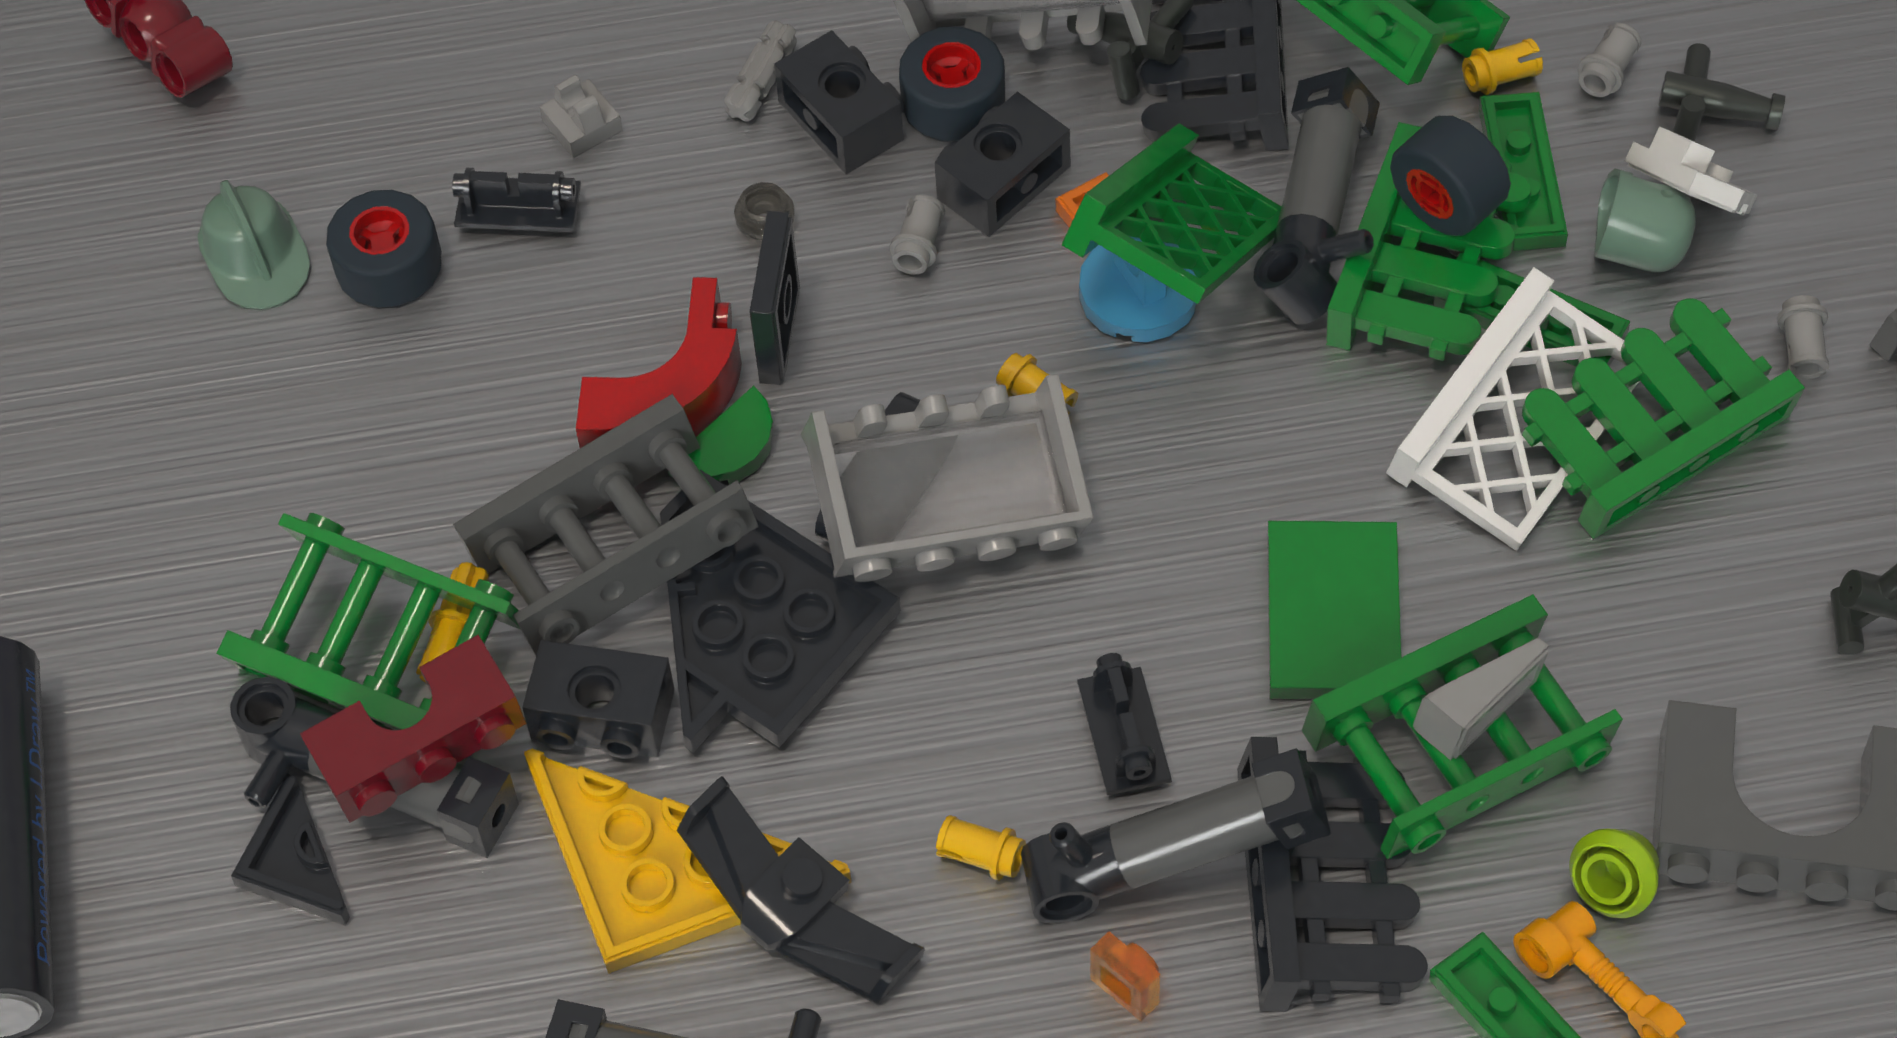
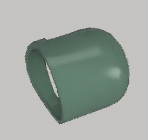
M1615 168L1608 174L1599 198L1594 257L1655 273L1666 272L1675 268L1689 250L1694 236L1696 211L1693 202L1688 195L1671 186L1650 182L1633 176L1631 172Z

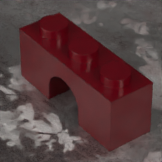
M479 635L419 667L432 694V701L427 714L417 724L402 730L384 729L370 719L359 700L300 733L349 823L362 816L370 817L382 813L392 806L397 796L422 782L432 783L444 778L453 771L456 764L481 749L490 750L503 745L514 735L518 728L527 724L515 694Z

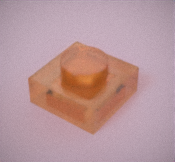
M1108 931L1090 949V979L1139 1021H1142L1160 1002L1159 968L1154 959L1142 947L1135 943H1129L1126 946Z

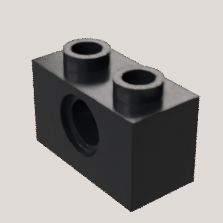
M833 30L774 63L778 101L845 174L850 173L904 140L902 114L905 112V106L899 92L891 83H882L870 71L868 62L862 52L855 46L848 47Z
M1017 91L1000 107L994 106L983 115L979 124L961 140L949 143L941 151L935 161L937 199L990 237L1071 166L1070 129Z
M540 640L522 706L531 740H537L545 746L560 750L579 746L600 749L611 756L624 759L634 758L638 755L658 758L675 691L669 658ZM598 700L610 701L601 708H586L590 703Z

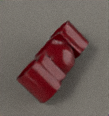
M84 0L90 13L103 27L111 28L112 34L115 37H122L127 48L135 57L151 63L152 73L160 78L165 88L175 97L183 98L232 71V56L224 39L212 27L204 26L198 16L192 17L188 7L182 0Z

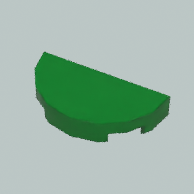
M754 385L696 437L700 448L689 454V457L699 470L704 471L719 482L728 480L730 485L735 481L743 480L757 471L770 454L772 447L771 438L774 429L773 419L768 401Z

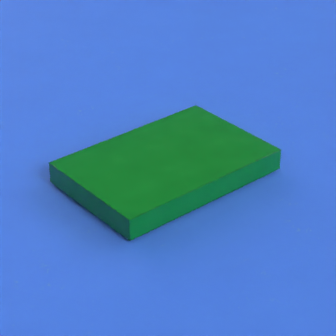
M1268 521L1269 699H1315L1401 658L1397 522Z

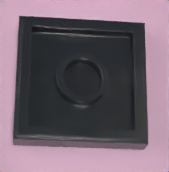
M767 211L749 311L760 384L781 385V381H784L793 332L800 281L792 217H789V212Z

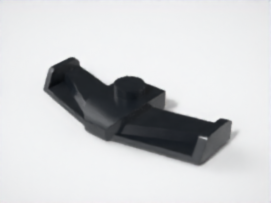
M723 776L718 778L687 809L677 828V832L740 919V927L766 950H776L876 1003H879L923 957L924 947L917 943L911 944L834 904L847 891L849 879L800 837L778 856L734 795L729 783Z

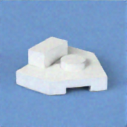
M1660 126L1650 148L1633 142L1625 159L1628 162L1627 166L1683 193L1731 213H1738L1743 216L1745 213L1749 214L1757 198V194L1729 182L1734 173L1733 171L1711 162L1715 150Z

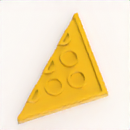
M533 748L524 751L529 771L608 974L740 925L738 916L677 832L680 822L690 807L689 805L667 797L660 800L628 788L626 782L582 766L576 769L546 758L544 752ZM762 833L778 856L792 844ZM836 859L833 862H829L849 879V883H852L847 863Z

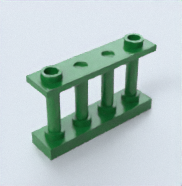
M1296 0L1407 85L1422 81L1439 46L1448 44L1465 58L1470 57L1471 52L1477 48H1484L1486 51L1494 50L1510 19L1509 15L1488 0Z
M283 513L278 525L297 541L301 542L302 545L261 631L254 629L249 639L227 630L216 654L244 672L259 678L272 677L280 679L288 684L293 692L340 711L360 700L368 716L376 725L388 730H402L422 720L431 705L432 696L430 699L423 698L419 707L399 700L402 690L397 686L438 598L471 610L455 647L476 635H479L485 644L495 620L520 629L513 616L519 610L511 603L514 594L496 584L478 579L475 588L346 538L342 536L345 530L343 526L321 515L309 513L306 521ZM328 553L354 563L358 567L318 652H310L305 662L286 654L290 645L285 640L324 557ZM382 575L412 586L414 590L374 676L366 675L363 683L360 684L342 677L346 667L341 665L379 581Z
M1534 594L1312 700L1301 731L1314 751L1317 752L1335 742H1338L1340 746L1348 745L1396 816L1392 819L1380 848L1387 860L1408 849L1413 854L1424 852L1437 844L1446 835V830L1574 766L1579 771L1590 769L1611 753L1612 747L1610 744L1623 720L1618 711L1614 709L1586 723L1545 664H1543L1537 681L1529 689L1562 735L1532 750L1506 712H1504L1486 729V732L1507 763L1478 777L1475 776L1461 754L1456 759H1448L1417 733L1413 727L1421 701L1426 695L1538 638L1548 614ZM1391 715H1394L1396 719L1404 718L1452 790L1421 805L1370 731L1373 724Z

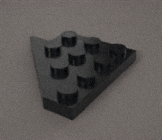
M700 470L716 493L727 487ZM682 489L660 512L661 526L694 506ZM749 500L748 502L759 527L742 536L733 545L722 548L667 582L685 747L693 753L728 714L780 748L901 611L900 598L874 581H855L854 574L834 578V564L831 553Z

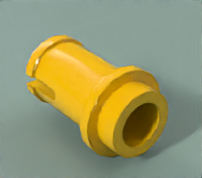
M1531 38L1491 51H1486L1484 48L1474 49L1471 52V56L1465 58L1462 63L1465 83L1472 92L1480 91L1485 95H1489L1496 91L1498 85L1529 76H1538L1542 73L1543 69L1542 57L1522 63L1518 59L1539 52L1540 49Z
M1014 353L1000 368L996 377V384L1006 386L1008 397L1035 393L1044 378L1049 374L1036 366L1037 359L1031 354L1023 357L1018 353ZM1061 383L1065 403L1074 407L1079 393Z
M949 815L944 820L937 837L936 849L938 850L936 855L941 858L947 857L989 870L990 877L1000 881L1004 876L1010 878L1017 876L1022 866L1021 850L1026 845V840L1016 837V831L1008 827L1003 829L1002 832H998Z

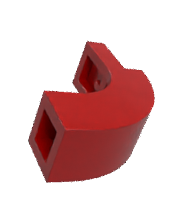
M693 277L686 336L679 350L665 364L651 372L633 377H582L575 428L580 448L671 394L674 395L684 409L695 437L720 416L735 392L740 378L742 361L737 329H732L731 303L721 302L717 278Z

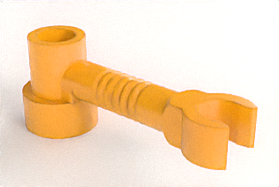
M1567 902L1547 919L1536 918L1515 934L1513 943L1519 958L1538 977L1550 979L1566 965L1571 966L1574 963L1582 972L1589 975V978L1594 980V983L1598 984V987L1603 989L1604 993H1608V996L1613 998V1001L1628 1014L1630 1024L1637 1030L1641 1038H1679L1676 1032L1686 1025L1684 1018L1670 1004L1661 1002L1655 995H1647L1633 981H1630V978L1625 976L1624 972H1620V969L1615 967V964L1610 962L1609 958H1605V954L1589 940L1596 933L1595 921L1587 909L1578 902Z

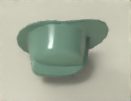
M228 180L220 182V193L214 196L206 205L197 236L200 251L216 285L229 301L242 308L266 310L282 306L296 297L306 284L311 266L307 248L289 212L267 191L255 186L233 187Z

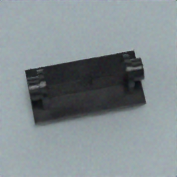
M466 168L465 173H455L453 176V196L459 197L454 226L460 228L573 232L581 181H575V178H565L563 171H556L555 174L519 173L518 178H508L507 172L475 171L474 168Z
M1108 653L1099 657L1096 661L1097 668L1094 670L1093 676L1077 679V684L1106 794L1112 795L1171 783V774L1141 667L1132 668L1130 663L1123 661L1122 656L1118 653Z

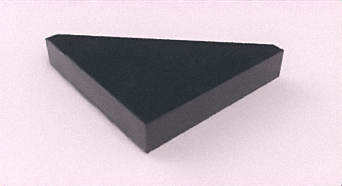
M287 774L235 867L231 878L235 887L346 926L350 916L296 776Z

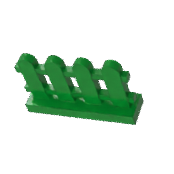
M1398 122L1358 230L1366 229L1371 233L1374 246L1370 253L1346 259L1328 306L1326 345L1350 351L1357 331L1361 330L1368 332L1367 342L1382 345L1385 337L1429 347V357L1444 361L1447 352L1456 355L1469 354L1481 338V325L1473 316L1461 313L1463 306L1466 304L1474 307H1484L1496 299L1498 289L1497 275L1491 269L1479 266L1478 264L1481 257L1499 260L1509 256L1513 251L1515 239L1513 227L1508 222L1496 219L1495 217L1498 210L1507 213H1518L1527 208L1531 196L1529 180L1523 175L1511 172L1512 163L1505 162L1511 182L1507 199L1476 228L1464 236H1451L1441 233L1428 226L1411 211L1402 200L1393 183L1390 170L1393 153L1422 128ZM1393 235L1403 237L1400 246L1390 244ZM1420 242L1464 252L1461 261L1418 251ZM1376 282L1385 284L1382 293L1373 291ZM1406 289L1446 299L1447 301L1443 309L1400 298L1402 290Z
M1693 298L1683 299L1676 304L1669 320L1670 328L1676 335L1675 337L1664 343L1650 329H1633L1627 334L1621 347V357L1627 365L1615 373L1603 360L1587 358L1577 365L1572 376V387L1578 395L1565 403L1556 392L1547 388L1535 389L1526 397L1522 407V417L1528 426L1524 428L1522 436L1531 447L1542 442L1565 470L1568 476L1564 478L1562 485L1571 497L1580 491L1586 496L1587 501L1578 521L1593 540L1786 420L1793 412L1805 387L1790 369L1770 381L1766 376L1769 375L1772 366L1763 356L1753 361L1726 329L1732 319L1723 308L1712 313L1700 300ZM1689 351L1716 384L1704 391L1677 359L1678 357ZM1640 381L1665 410L1667 415L1654 421L1628 388ZM1730 399L1733 404L1722 411L1717 407ZM1591 411L1618 445L1605 452L1578 418ZM1678 430L1684 433V435L1674 441L1668 438V436ZM1630 460L1635 464L1624 472H1621L1618 468Z

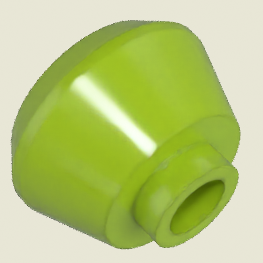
M1598 829L1582 837L1573 848L1569 860L1570 878L1579 897L1594 911L1611 918L1633 917L1645 910L1656 895L1660 870L1659 857L1654 846L1643 835L1627 829Z

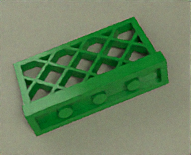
M1178 123L1085 193L1062 242V246L1083 258L1100 245L1196 304H1199L1275 237L1282 206L1191 153L1199 135ZM1172 199L1186 201L1187 204L1174 202ZM1210 206L1221 207L1223 210L1213 209ZM1149 217L1163 219L1164 222L1153 221ZM1187 224L1198 225V226H1201L1202 229H1200V228H1194V227H1188ZM1224 230L1237 232L1238 235L1226 233ZM1131 237L1140 238L1141 241H1136ZM1164 242H1165V243H1171V244H1177V245L1179 246V248H1177V247H1171V246H1165ZM1202 249L1213 250L1217 254L1203 252ZM1184 269L1193 270L1196 276H1194L1193 274L1189 273Z

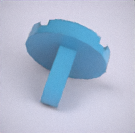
M1131 237L1136 241H1141L1140 238ZM1164 242L1165 246H1171V247H1177V248H1179V246H1178L1177 244H1171V243H1165V242ZM1100 245L1090 252L1081 266L1079 300L1086 317L1105 334L1115 338L1116 333L1123 336H1132V342H1151L1173 335L1187 325L1195 313V306L1197 305L1195 302ZM1184 269L1189 273L1193 274L1194 276H1196L1193 270Z

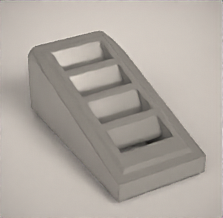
M1538 637L1429 693L1421 701L1413 723L1414 729L1448 759H1456L1537 681L1549 651L1547 649L1549 645Z

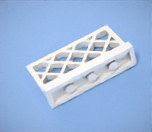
M1533 267L1399 446L1386 472L1387 475L1406 488L1413 480L1515 551L1520 548L1562 490L1563 480L1568 474L1560 466L1557 473L1531 476L1524 449L1531 446L1521 435L1515 407H1523L1526 397L1530 392L1512 394L1507 370L1512 366L1536 364L1541 388L1553 390L1564 402H1567L1578 395L1573 390V387L1554 388L1548 362L1578 359L1580 363L1587 358L1610 355L1627 366L1621 357V347L1624 340L1551 292L1550 289L1554 280ZM1548 315H1551L1571 329L1575 346L1545 349L1540 326ZM1530 341L1533 351L1521 352ZM1639 382L1628 388L1631 393ZM1497 385L1499 396L1488 397ZM1503 409L1509 436L1478 440L1473 420L1475 413ZM1592 413L1594 423L1591 427L1585 428L1597 441L1605 428ZM1464 431L1466 441L1454 443L1461 432ZM1539 442V443H1537L1536 445H1534L1533 447L1544 446V445H1543L1542 442ZM1512 449L1518 478L1487 481L1481 453ZM1469 455L1475 483L1454 485L1436 473L1434 469L1443 457ZM1546 488L1538 500H1536L1534 489ZM1522 490L1527 515L1518 527L1494 512L1491 494ZM1472 496H1478V497H1479V501H1477V500H1476L1475 498H1473Z

